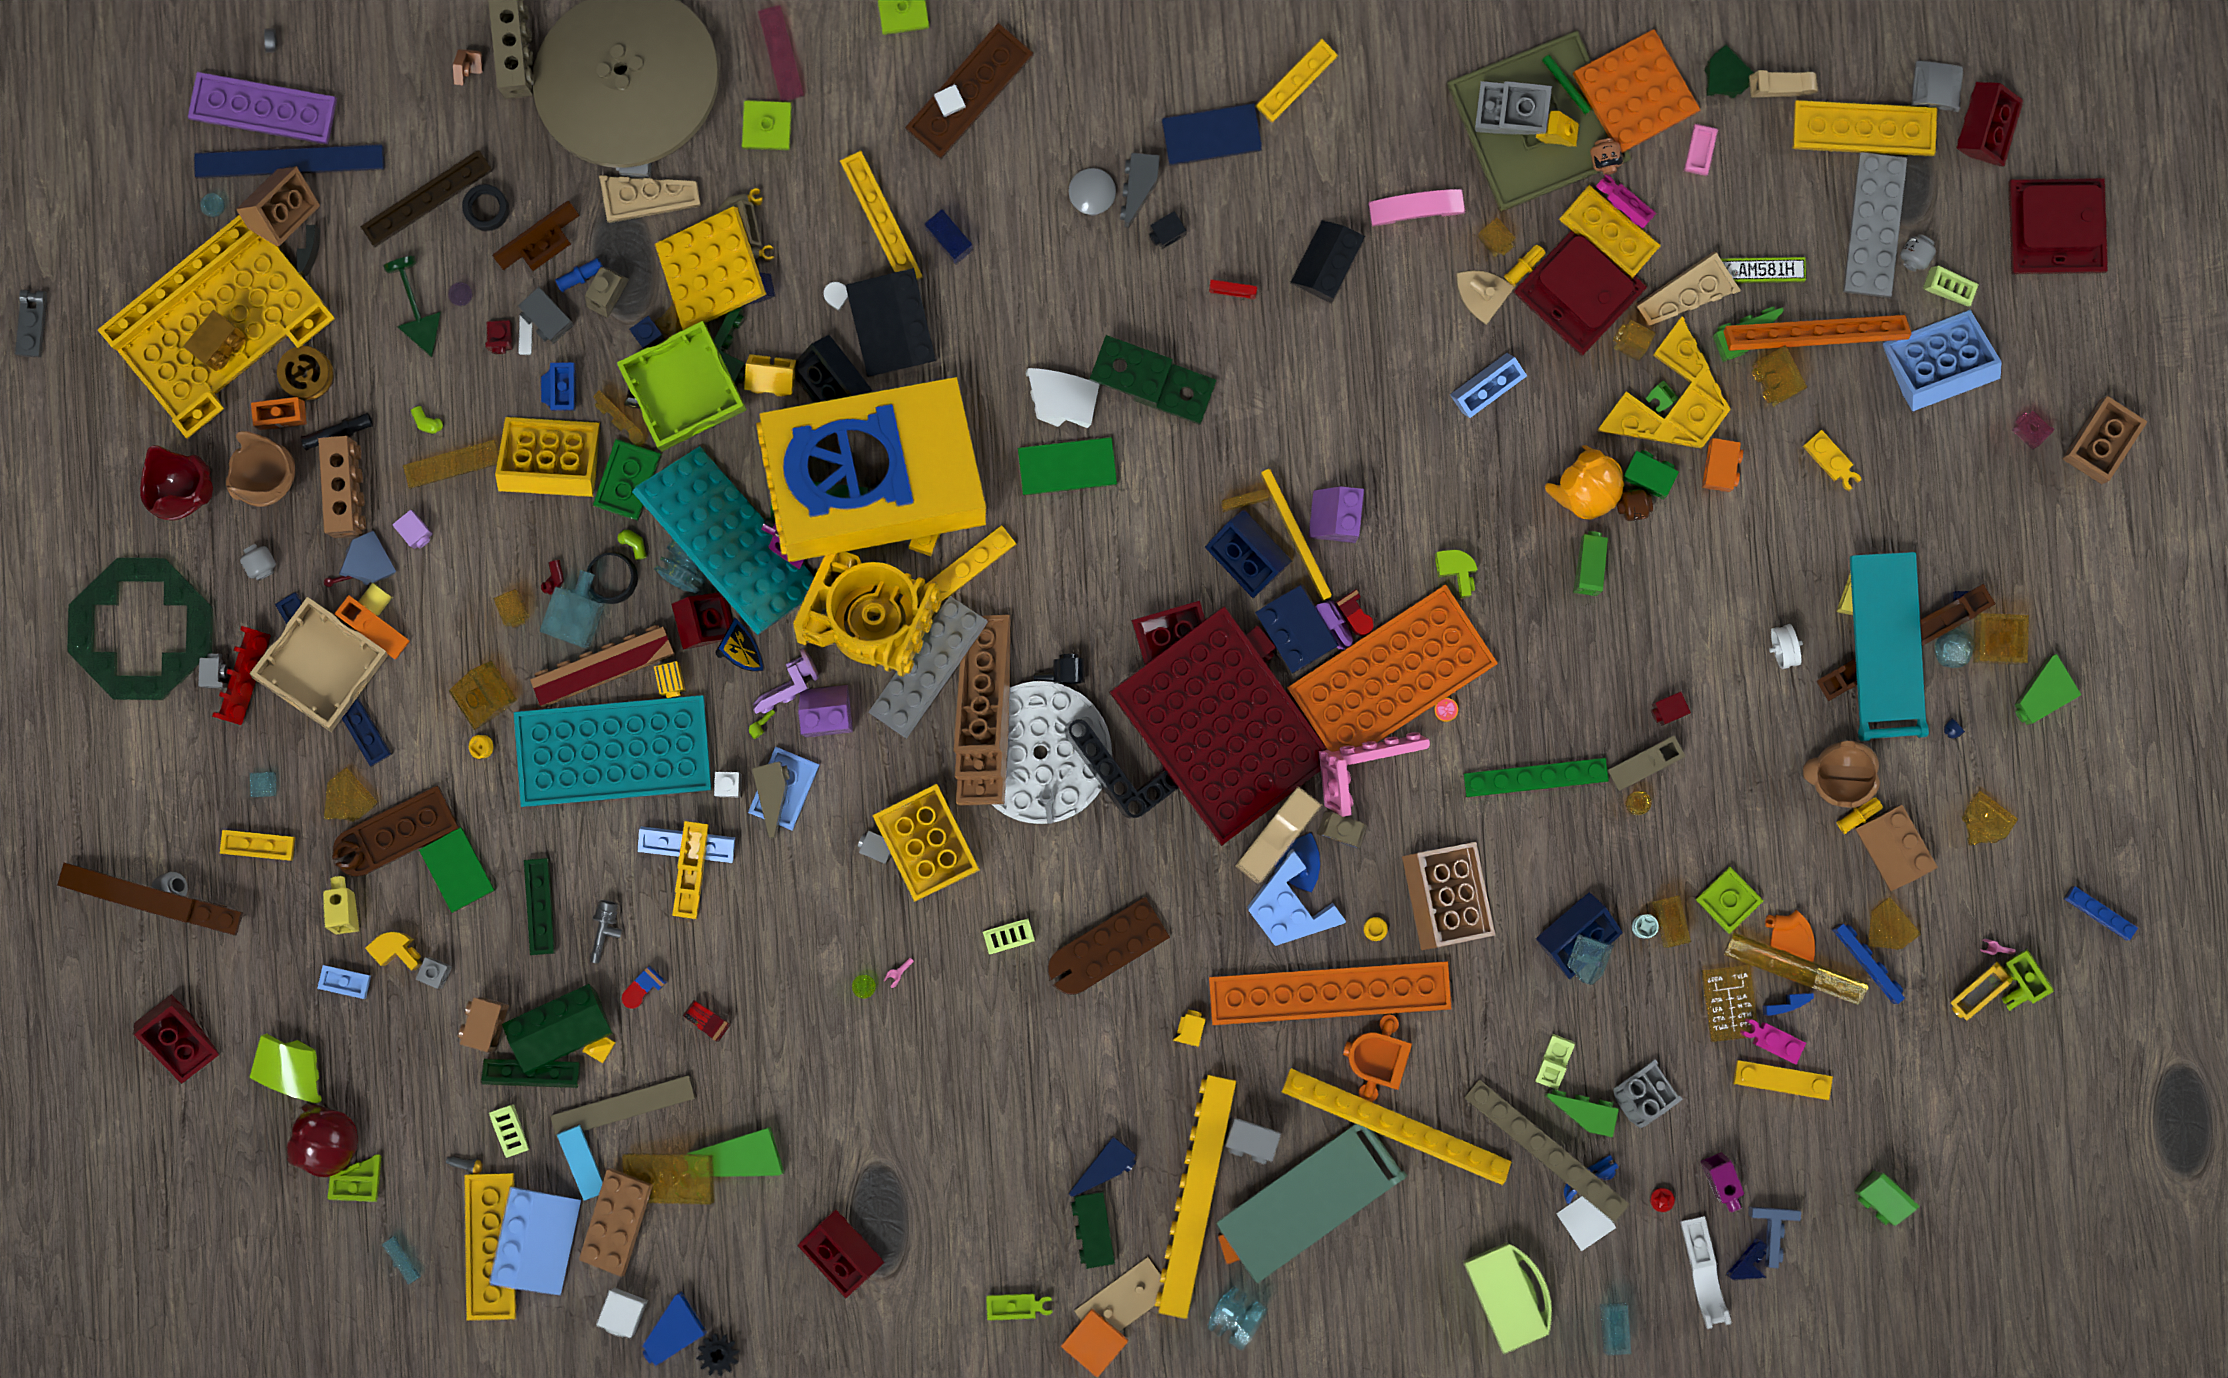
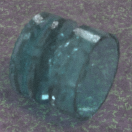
M671 538L666 549L674 555L673 558L660 557V560L668 565L667 569L656 565L653 570L658 572L663 580L680 590L698 594L700 589L691 583L695 580L704 584L705 581L697 575L700 569L676 541Z
M1233 1285L1227 1293L1222 1295L1211 1312L1207 1329L1213 1331L1218 1323L1221 1324L1217 1335L1220 1337L1227 1329L1230 1330L1228 1343L1242 1351L1263 1321L1268 1307L1255 1299L1246 1307L1243 1304L1247 1294L1243 1292L1237 1300L1234 1299L1239 1288Z

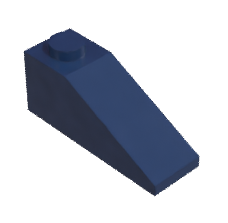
M1113 1136L1070 1190L1069 1195L1071 1197L1076 1196L1122 1174L1124 1170L1128 1173L1137 1162L1133 1159L1136 1154Z

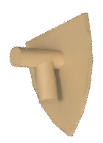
M1484 271L1457 273L1458 289L1464 304L1476 318L1487 325L1515 287L1497 275Z

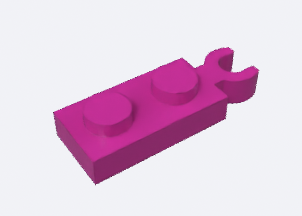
M1605 175L1596 185L1600 191L1609 195L1607 199L1612 202L1615 208L1623 211L1634 224L1639 225L1642 229L1656 215L1651 208L1621 183L1617 185L1611 176Z
M1746 1019V1022L1751 1024L1752 1029L1750 1032L1741 1030L1740 1033L1748 1038L1755 1037L1752 1044L1797 1065L1806 1045L1805 1042L1765 1022H1762L1759 1027L1755 1020Z

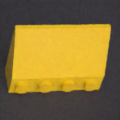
M505 417L495 472L498 491L593 497L597 471L600 423Z
M938 784L872 815L914 902L980 871Z

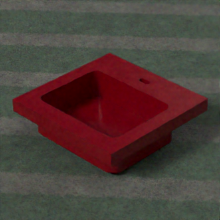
M2105 178L2017 179L2008 182L2011 274L2108 272ZM2056 259H2062L2063 261L2058 262Z
M1571 230L1513 293L1578 354L1583 356L1647 287L1636 276L1630 280L1586 238L1576 235ZM1553 312H1557L1560 315V318H1558Z

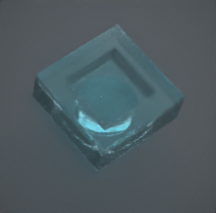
M275 772L250 773V797L276 796Z

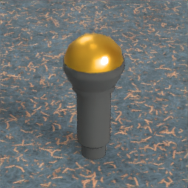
M447 1157L446 1164L465 1169L470 1174H479L483 1168L482 1162L476 1158L465 1160L457 1157Z

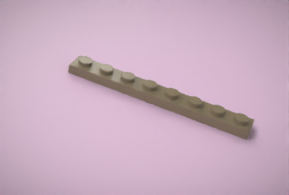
M1481 1080L1465 1096L1469 1103L1612 1222L1615 1223L1630 1204Z

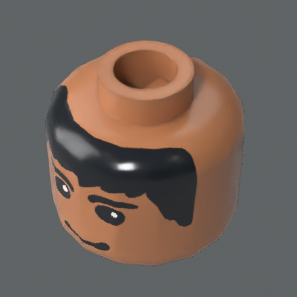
M1612 138L1596 141L1594 143L1595 146L1590 150L1594 170L1603 171V175L1616 173L1617 168L1623 164L1620 144L1614 142Z

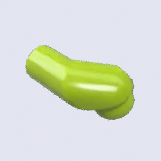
M421 406L410 410L417 427L421 431L434 434L442 430V421L438 418L426 417Z
M628 529L618 534L617 539L620 544H627L633 547L635 560L647 558L643 538Z

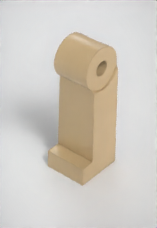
M1758 70L1749 76L1751 97L1800 96L1818 92L1817 76L1814 72L1777 73Z

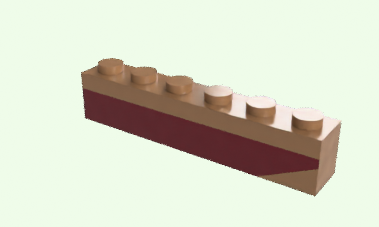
M659 625L649 627L643 635L638 637L637 634L629 635L623 638V643L604 645L601 647L602 651L593 654L590 651L580 655V660L571 663L570 660L557 664L558 669L550 672L548 669L535 673V678L530 679L539 705L543 708L675 656L676 653L666 628H659Z

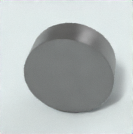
M265 29V51L275 52L276 32L274 29Z

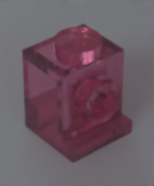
M2032 411L2028 414L2026 412L2022 413L2015 420L2017 426L2012 431L2033 450L2039 447L2055 429L2048 426ZM2031 423L2037 428L2036 431L2030 429Z

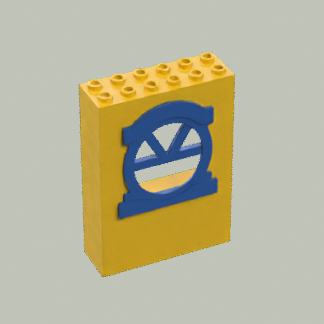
M957 377L759 413L760 422L756 423L758 440L761 446L768 489L770 490L777 533L779 534L782 555L787 554L788 562L986 525V505ZM847 430L862 431L874 436L884 445L889 457V469L885 479L876 489L863 496H860ZM837 433L841 454L818 448L816 444L826 436ZM809 456L842 465V467L816 486L809 476L808 459ZM846 476L850 498H839L826 494L828 489Z

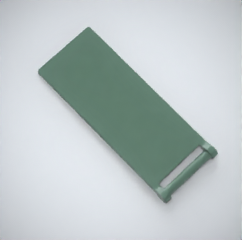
M1354 1124L1223 1217L1216 1225L1253 1280L1259 1283L1390 1188L1404 1180L1407 1174L1404 1170H1400L1374 1131ZM1362 1129L1392 1173L1393 1177L1390 1180L1386 1178L1356 1134L1359 1130Z

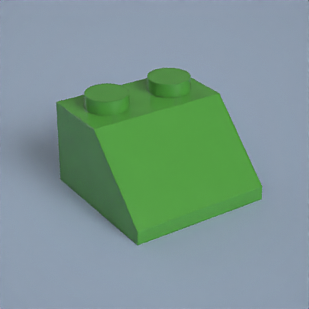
M1874 1170L1854 1191L1859 1196L1857 1200L1867 1209L1872 1207L1877 1212L1875 1217L1884 1225L1889 1223L1896 1226L1920 1207L1884 1173Z

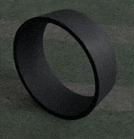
M610 552L597 556L591 561L586 571L588 590L594 598L606 604H617L625 601L633 594L637 586L638 573L635 565L628 557L620 553ZM606 555H613L623 559L631 572V581L628 588L621 595L612 598L602 597L595 593L588 580L592 565L599 558Z

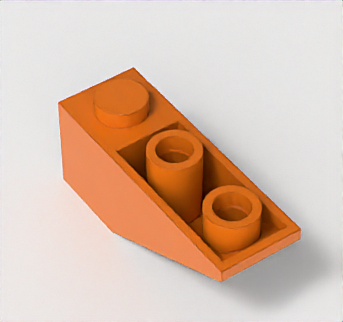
M349 595L334 613L352 629L384 649L395 660L410 642L406 637Z

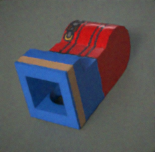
M648 966L623 992L622 1003L627 1008H637L643 1004L645 996L653 987L660 990L667 982L651 966Z

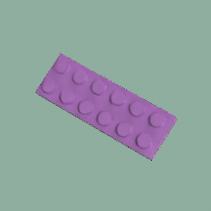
M197 72L188 118L194 121L328 144L337 98Z

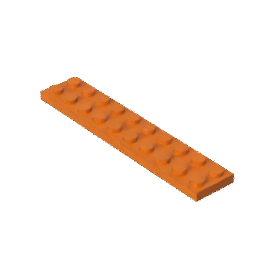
M1448 961L1209 977L1212 1025L1451 1009Z

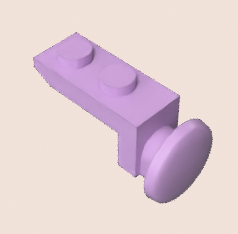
M804 648L799 649L802 657L786 663L792 680L760 695L753 703L755 713L769 712L774 708L775 704L781 701L787 703L793 700L796 694L808 689L804 677L811 674L814 681L819 678L816 666Z

